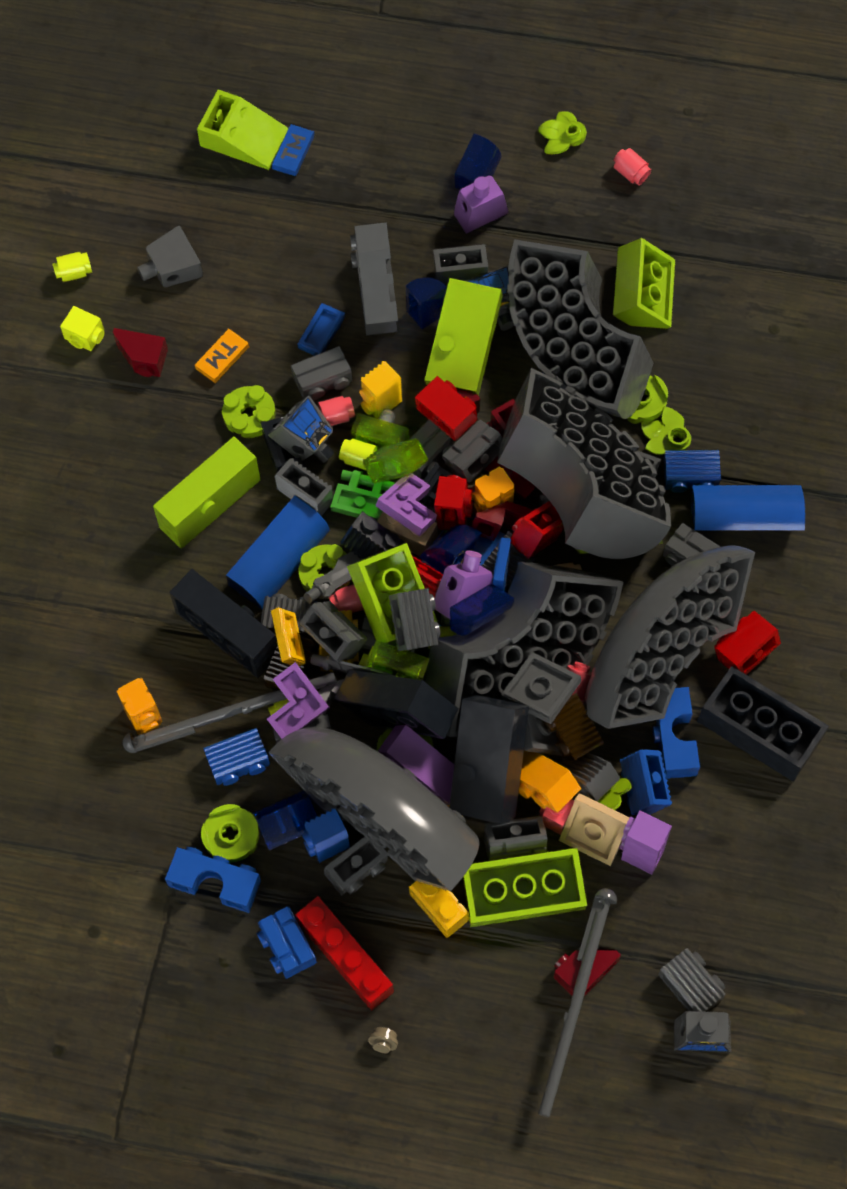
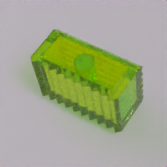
M411 439L380 447L373 454H370L367 459H363V464L372 482L376 484L377 482L408 477L424 465L428 458L419 440Z

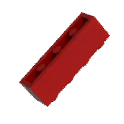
M319 896L295 914L298 924L371 1011L394 993L392 982Z

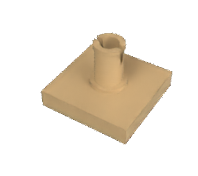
M579 793L574 801L559 841L573 848H578L579 851L611 866L621 845L623 831L630 817Z

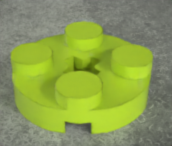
M656 375L649 376L644 395L648 397L645 401H641L633 415L627 418L629 422L633 424L650 422L662 415L667 405L668 389L660 377Z
M259 385L244 386L232 391L224 397L222 415L226 427L232 433L241 434V437L254 438L263 435L260 422L273 420L276 416L272 397ZM245 408H254L253 415L248 417L246 413L242 414Z
M336 544L319 545L301 556L298 572L301 585L307 592L312 589L316 578L324 576L323 573H318L322 570V567L327 566L333 569L337 559L347 554L343 551L342 547ZM350 581L339 588L347 587L350 584Z
M227 804L215 808L209 814L201 828V837L209 854L223 857L229 860V863L241 861L254 853L259 840V827L255 817L249 811L235 804ZM232 827L233 831L238 830V834L235 835L233 840L223 838L222 834L227 833L226 828Z

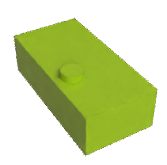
M449 278L425 376L427 385L438 376L444 382L446 380L450 381L456 389L479 396L503 298L501 289Z
M232 437L153 505L160 529L179 548L182 549L261 481L256 456L236 437Z
M578 848L474 863L463 876L470 927L585 910L587 907Z

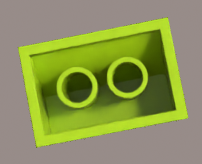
M643 238L618 247L613 316L630 326L670 328L672 322L675 259Z
M407 543L347 566L377 644L391 642L396 639L389 595L425 589ZM433 611L434 622H438Z

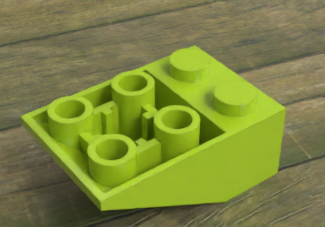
M217 90L197 128L201 147L269 170L289 128L243 98Z

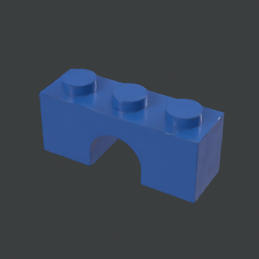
M689 687L675 688L665 718L656 720V726L652 728L654 743H659V749L662 753L661 757L663 758L662 762L664 763L663 768L665 769L666 779L697 776L700 769L696 740L682 741L672 732V728L675 725L690 723L693 713Z
M177 847L165 878L168 887L192 895H196L201 882L208 878H217L223 882V888L219 896L221 903L247 913L251 910L261 883L260 876L256 873L257 870L244 864H240V867L229 864V860L216 855L213 858L203 856L200 850L193 847H186V849Z

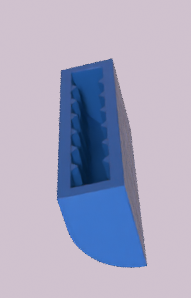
M692 485L691 513L695 530H805V501L801 485Z
M294 495L226 574L228 586L263 610L265 596L272 597L273 594H276L298 569L301 556L313 547H316L330 531L328 524L311 506Z

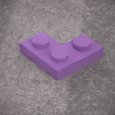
M410 471L381 495L376 503L377 508L418 536L423 534L435 522L437 514L419 503L428 494L430 485Z
M296 662L273 679L289 700L286 705L267 718L281 739L296 730L305 728L330 709Z

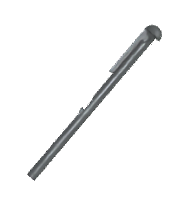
M334 672L309 680L316 690L337 683ZM277 690L134 737L129 732L123 738V747L129 753H137L138 751L196 733L195 728L240 713H251L254 709L287 698L281 690Z
M607 888L600 889L595 894L577 960L582 962L573 990L569 1012L564 1014L565 1022L538 1112L539 1115L544 1117H550L610 904L617 903L616 894Z

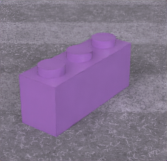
M407 725L395 726L378 752L401 768L409 769L419 782L446 805H450L454 764Z
M639 811L636 819L630 817L624 828V834L621 839L622 843L619 849L623 850L621 860L652 875L665 850L672 826L645 812Z

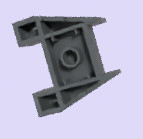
M387 222L354 226L355 234L350 235L351 249L355 251L351 253L352 268H357L366 336L397 332L396 322L398 321L390 261L391 254Z

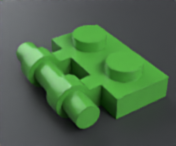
M343 470L341 480L349 482V485L338 483L330 506L331 511L356 518L363 511L378 521L383 511L376 507L377 500L383 495L381 493L387 491L395 482L388 481L386 477L379 475L377 477L364 475L359 470H354L353 472ZM360 485L371 487L373 489L372 491L360 489L358 487Z

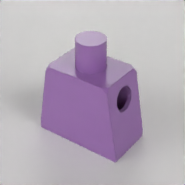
M487 176L476 178L474 183L459 191L454 216L467 234L508 214L509 211L503 192L494 178Z
M466 551L462 564L449 565L445 568L434 599L436 604L435 610L449 619L488 613L493 575L491 571L480 566L482 557L480 553Z

